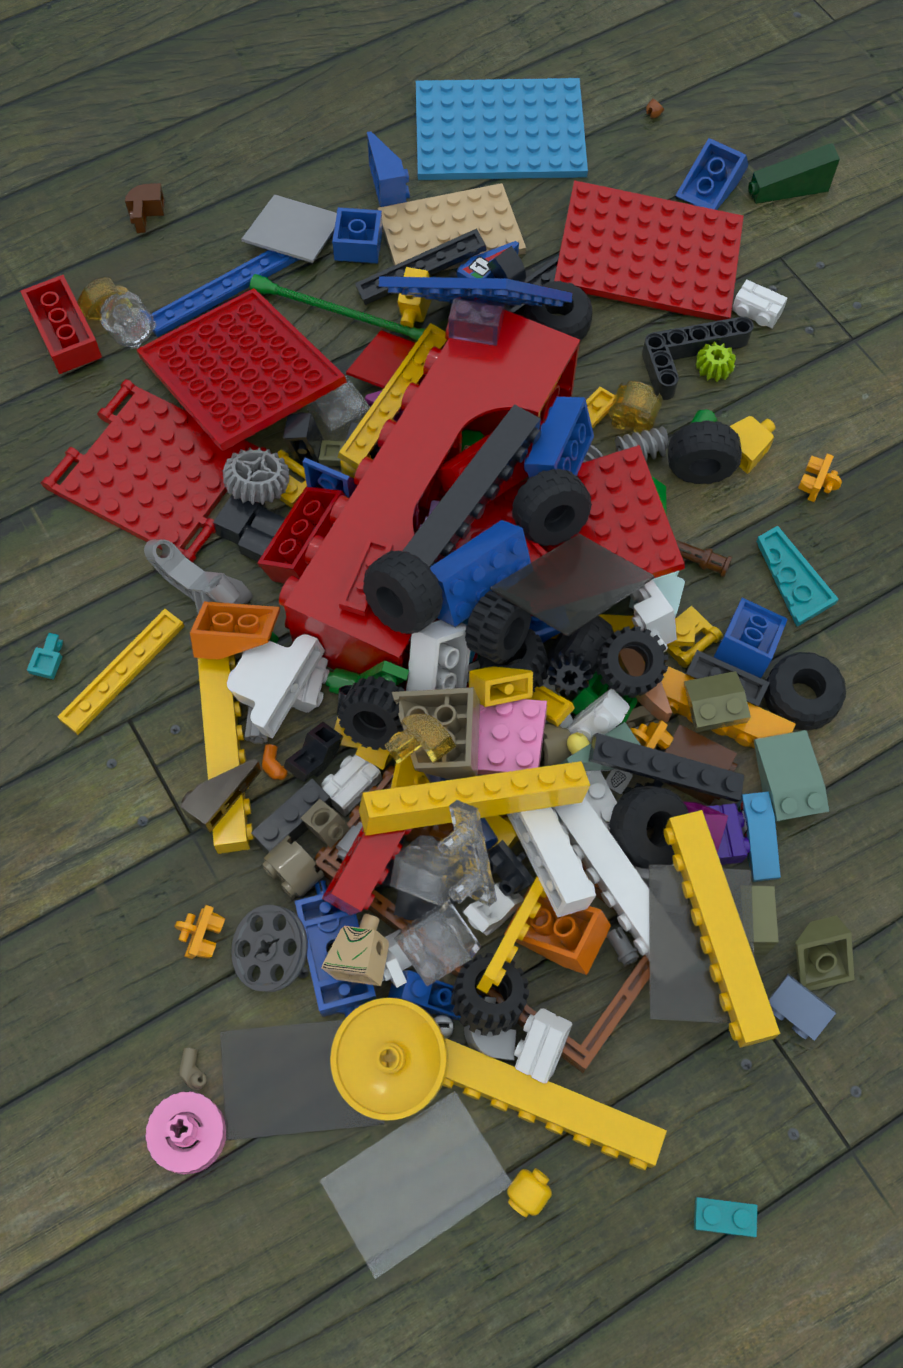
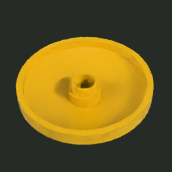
M380 998L369 1001L352 1011L337 1030L332 1043L330 1057L332 1076L341 1096L359 1113L378 1120H397L409 1117L425 1108L442 1087L448 1067V1050L445 1037L435 1019L422 1007L410 1001L397 998Z

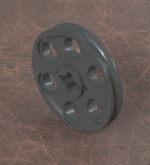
M263 905L250 911L238 925L232 942V962L239 979L247 987L256 991L276 992L289 986L300 974L307 956L308 941L304 925L293 911L285 907ZM284 915L286 918V926L283 930L280 931L278 928V920L281 916ZM261 916L263 927L260 931H257L255 922ZM292 940H295L297 948L295 953L290 955L288 945ZM248 941L251 949L250 953L245 957L242 949ZM281 965L284 975L278 981L275 977V971ZM258 966L261 974L259 979L254 981L252 972Z

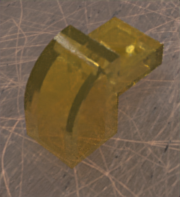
M110 277L99 278L89 283L83 289L77 301L86 319L103 321L106 320L112 307L132 309L135 304L127 288L120 285L115 286Z
M413 714L403 718L402 722L407 729L394 734L389 742L384 745L397 764L420 747L432 763H435L456 747L443 725L436 718L427 714Z

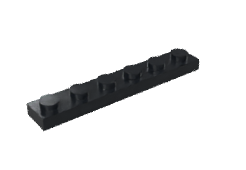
M476 228L355 283L364 304L367 305L391 294L388 293V288L379 287V276L404 277L406 267L426 270L429 276L486 251V244Z
M599 733L594 734L592 737L589 762L729 801H741L744 774Z

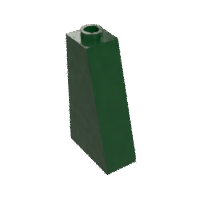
M834 144L824 145L753 172L751 182L748 184V192L752 195L755 204L829 192L840 161Z

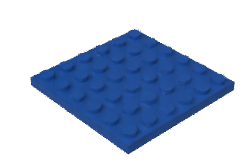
M379 276V287L388 288V293H397L452 304H462V302L471 304L474 298L492 305L504 303L521 306L522 304L542 306L544 304L563 307V302L572 303V293L511 279Z

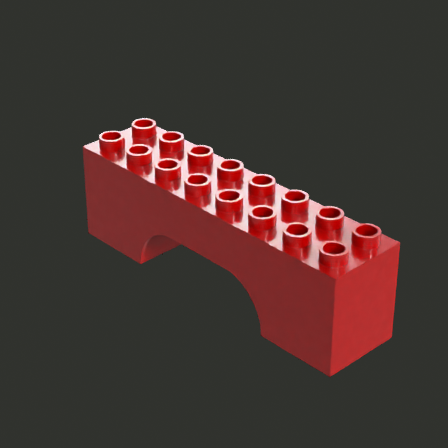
M477 298L472 300L464 315L458 312L452 315L445 332V339L448 341L443 349L433 347L428 353L423 368V373L426 376L422 383L418 385L412 382L405 390L401 401V410L404 412L399 420L396 422L388 419L383 425L378 438V446L381 449L376 457L372 459L366 456L360 462L354 477V484L357 485L355 491L350 498L341 495L335 502L330 514V523L333 526L327 536L324 538L316 535L310 542L305 554V563L308 566L300 579L290 576L282 587L279 604L284 606L286 613L285 628L290 630L292 643L297 637L304 634L317 638L325 650L322 657L328 660L327 667L333 670L340 668L362 674L383 661L409 670L412 634L391 630L390 627L385 626L375 616L370 606L365 616L339 608V601L367 537L392 543L393 551H403L419 530L420 524L425 522V517H429L431 502L433 500L441 501L446 494L437 471L442 464L461 453L462 430L480 431L484 436H487L497 428L514 404L541 418V429V425L547 419L549 408L553 406L556 398L572 397L580 339ZM408 676L406 681L396 686H401L406 691Z

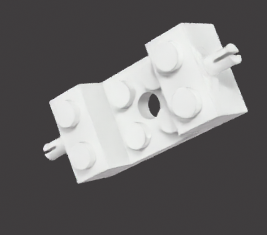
M652 579L608 592L612 599L628 592L632 600H637L639 603L633 606L635 617L632 618L634 626L641 627L640 631H644L646 628L651 630L650 635L652 637L657 634L660 638L657 642L659 645L664 644L666 650L668 648L667 644L677 640L674 609Z

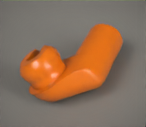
M271 744L265 745L262 759L263 771L274 780H284L288 770L283 768L284 766H281L276 760L278 747Z

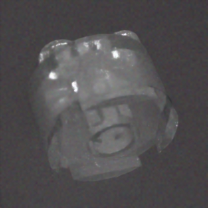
M125 292L126 294L118 295L116 293L110 296L101 307V324L120 345L132 349L138 348L155 329L156 322L152 313L136 294Z

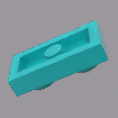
M696 1197L694 1230L755 1238L757 1237V1205Z

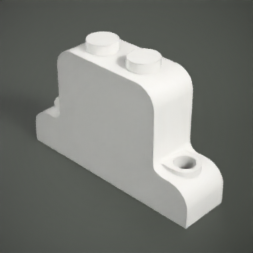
M304 634L297 637L290 647H283L269 641L266 644L243 651L242 658L235 669L229 674L227 687L239 702L253 707L250 715L251 721L263 735L273 739L325 650L317 638Z

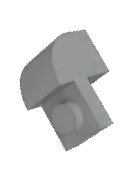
M482 997L484 1001L496 1004L495 997ZM470 1025L464 1027L465 1039L471 1049L499 1061L514 1060L516 1030L510 1029L507 1032L501 1030L500 1034L493 1036L492 1032H488L487 1036L480 1035V1030L476 1029L475 1033L470 1031Z

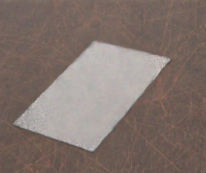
M455 1091L320 1180L375 1279L503 1192L512 1183Z

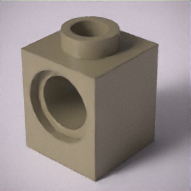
M321 799L301 817V820L309 830L330 848L350 829L341 816Z

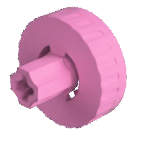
M179 1092L161 1101L150 1115L146 1127L147 1148L152 1158L161 1167L177 1174H194L208 1168L221 1154L227 1135L226 1122L219 1107L204 1095L195 1092ZM183 1125L188 1127L187 1133L184 1132L181 1135H179L180 1128H182ZM197 1140H199L194 1146H192V1147H190V1148L182 1149V1148H184V1147H189V1146L193 1145Z

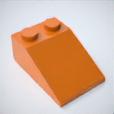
M204 601L190 631L194 658L222 659L268 643L280 613V607Z
M531 887L528 888L526 894H525L524 897H523L524 899H525V897H526V895H527V893L529 892V890H530ZM547 895L545 898L539 896L537 902L541 906L534 919L528 917L526 924L530 925L525 937L522 941L516 939L515 942L565 968L587 975L611 927L609 921L601 909L591 906L582 911L557 917ZM519 908L517 909L516 913L514 914V916H513V918H512V920H511V922H510L508 928L510 927V925H511V923H512L514 917L516 916V914H517Z

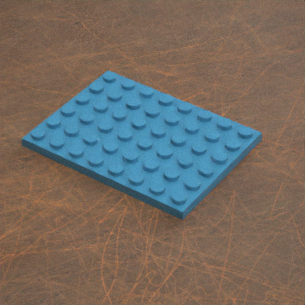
M580 78L416 81L418 180L587 177L588 166Z

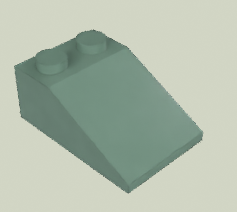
M807 730L754 739L762 792L769 791L775 821L829 812L825 784Z

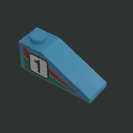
M769 791L743 794L741 801H738L736 805L738 812H742L744 816L743 837H747L750 843V853H747L752 880L756 882L780 879L775 816Z

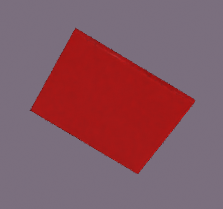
M380 330L349 367L346 375L385 388L416 343ZM424 374V376L422 377V379L420 380V382L418 383V385H420V384L422 383L423 379H424L425 376H426L425 374Z

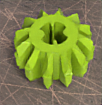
M715 341L711 346L705 344L703 349L698 352L696 369L699 370L700 376H707V381L711 378H714L716 382L720 378L726 380L729 374L734 371L736 355L732 354V348H725L724 343L721 346L717 345Z

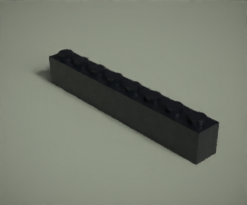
M514 404L403 551L418 556L429 567L454 552L458 541L465 539L468 535L472 522L475 519L479 520L483 515L487 502L489 500L493 501L496 498L502 482H507L510 479L517 462L521 463L525 459L529 446L536 444L542 433L540 430L541 418Z

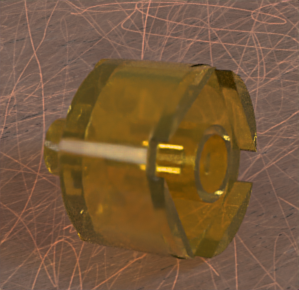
M628 381L627 385L624 386L621 383L609 409V416L612 419L611 424L618 429H624L625 427L634 429V432L639 434L643 430H651L663 402L662 396L658 394L657 397L653 393L654 388L641 382Z

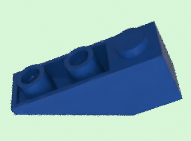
M410 970L402 971L407 983L396 987L393 983L391 984L388 998L407 1000L422 1007L430 1014L445 1015L451 1019L460 1020L461 1016H455L453 1012L455 1005H451L452 985Z

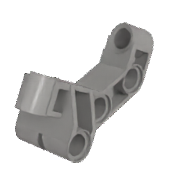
M153 539L148 541L144 547L147 560L166 581L195 602L198 613L204 601L247 604L253 598L252 593L242 581L228 577L224 573L203 571L188 560L168 540ZM158 545H161L163 550L160 557L156 554Z

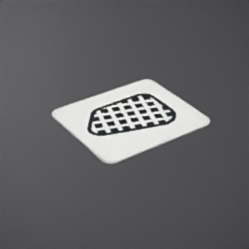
M614 769L611 770L605 781L609 788L622 794L633 775L629 772Z

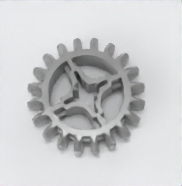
M260 447L258 450L249 448L248 451L240 449L239 454L232 453V457L227 459L223 469V483L228 493L233 494L234 499L241 498L243 503L251 501L252 505L255 502H260L263 505L264 501L272 503L274 498L280 499L282 493L286 492L289 483V469L284 459L279 458L278 453L271 454L269 449L266 451H261Z

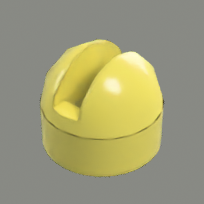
M579 732L573 733L567 739V747L572 755L591 744L588 738Z

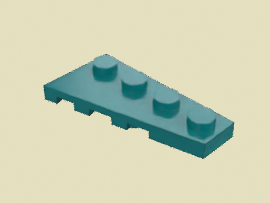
M779 526L758 536L756 541L796 627L838 602L837 596Z

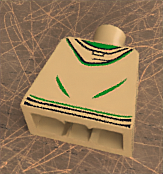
M364 914L359 928L349 926L341 928L321 968L336 980L381 986L389 942L376 931L380 920L373 915Z

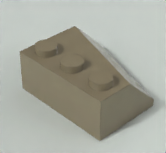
M474 687L392 692L396 705L399 703L398 715L416 771L450 780L478 776L480 700Z

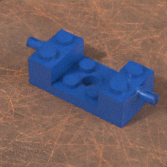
M320 881L322 892L318 882L314 885L317 895L296 900L295 905L298 917L302 921L307 934V959L319 1012L322 1017L337 1013L345 1014V1017H347L359 1006L376 1000V994L373 985L336 980L321 968L328 955L327 948L335 941L341 928L344 926L359 928L356 914L350 916L322 899L327 887L326 881Z

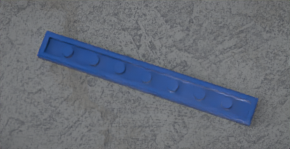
M268 250L144 317L145 321L155 335L159 337L249 288L254 274L269 277L300 259Z

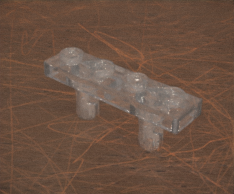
M456 800L449 805L454 831L437 844L440 853L444 856L447 855L448 858L452 857L459 850L464 877L448 889V894L457 903H462L469 896L490 907L497 901L480 813L478 808Z

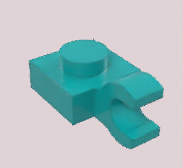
M49 633L44 648H35L27 668L29 674L54 680L63 657L58 653L63 645V640L59 639V635Z

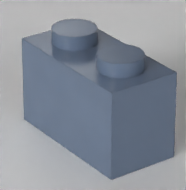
M789 974L784 977L768 998L774 1016L781 1021L787 1018L794 1024L792 1029L805 1040L809 1036L815 1041L836 1014L833 1008Z

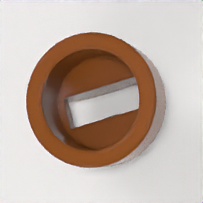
M653 98L646 107V114H651V118H657L664 111L662 105Z

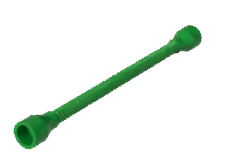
M254 274L250 281V290L254 288L261 295L284 296L326 311L363 321L377 327L379 326L393 332L395 331L396 333L398 332L416 341L426 330V328L418 329L402 324L399 325L386 319L383 320L370 314L367 315V313L354 309L351 310L348 307L346 308L316 297L285 289L273 283L267 277Z

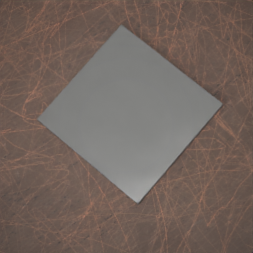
M274 194L242 237V242L313 263L334 233L337 213Z

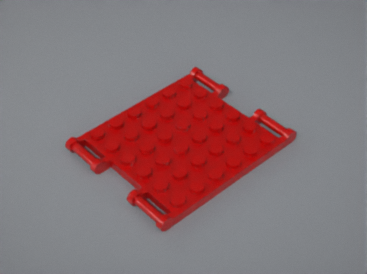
M125 379L120 385L121 389L105 408H101L97 413L98 417L108 423L109 426L85 455L79 453L75 448L69 447L65 452L66 456L49 477H45L41 481V485L48 491L145 542L153 539L172 542L188 560L194 562L196 560L195 555L210 535L216 533L213 524L214 520L208 518V516L228 491L223 483V469L227 459L232 457V453L239 454L240 449L248 451L249 448L258 450L259 447L242 440L222 451L187 411L135 386L131 381ZM127 395H132L117 416L113 415ZM261 447V448H260L261 451H266V450H268V449H266V448H264V447ZM73 462L78 463L61 485L57 484V481ZM202 527V531L199 533V535L196 537V539L193 541L190 547L187 550H184V548L187 546V544L190 542V540L193 538V536L196 534L199 528Z

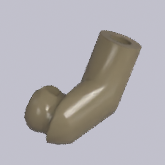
M184 1048L179 1076L190 1089L199 1090L205 1086L207 1078L195 1065L198 1050Z

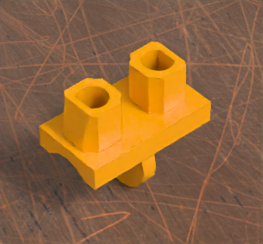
M827 454L825 459L811 456L805 471L816 474L817 478L804 473L798 489L810 493L809 501L815 502L822 486L825 493H831V490H838L841 487L842 480L837 476L838 472L832 470L831 473H827L833 460V455Z
M662 720L659 723L650 722L648 726L641 723L638 729L630 728L642 746L652 749L656 745L661 749H667L674 739L665 730L668 725Z
M205 905L201 909L196 925H193L196 916L190 913L187 914L185 922L176 921L174 927L181 931L179 941L186 943L189 934H192L184 957L190 959L196 956L209 959L212 957L216 943L203 939L206 930L219 934L225 918L212 912L213 907Z

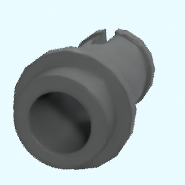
M618 927L617 932L614 929L607 934V939H609L619 956L617 958L618 962H622L626 966L639 958L637 955L638 949L633 948L622 927Z

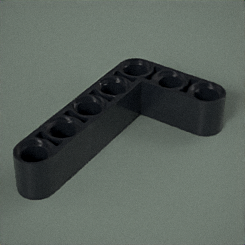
M737 317L648 334L645 338L642 357L655 395L662 400H669L674 397L679 377L673 360L697 356L705 344L711 346L714 341L719 346L724 343L725 348H743L748 345L754 327L753 322L746 317Z

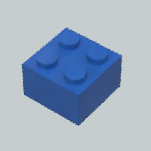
M338 207L332 241L334 260L378 263L383 232L382 210Z

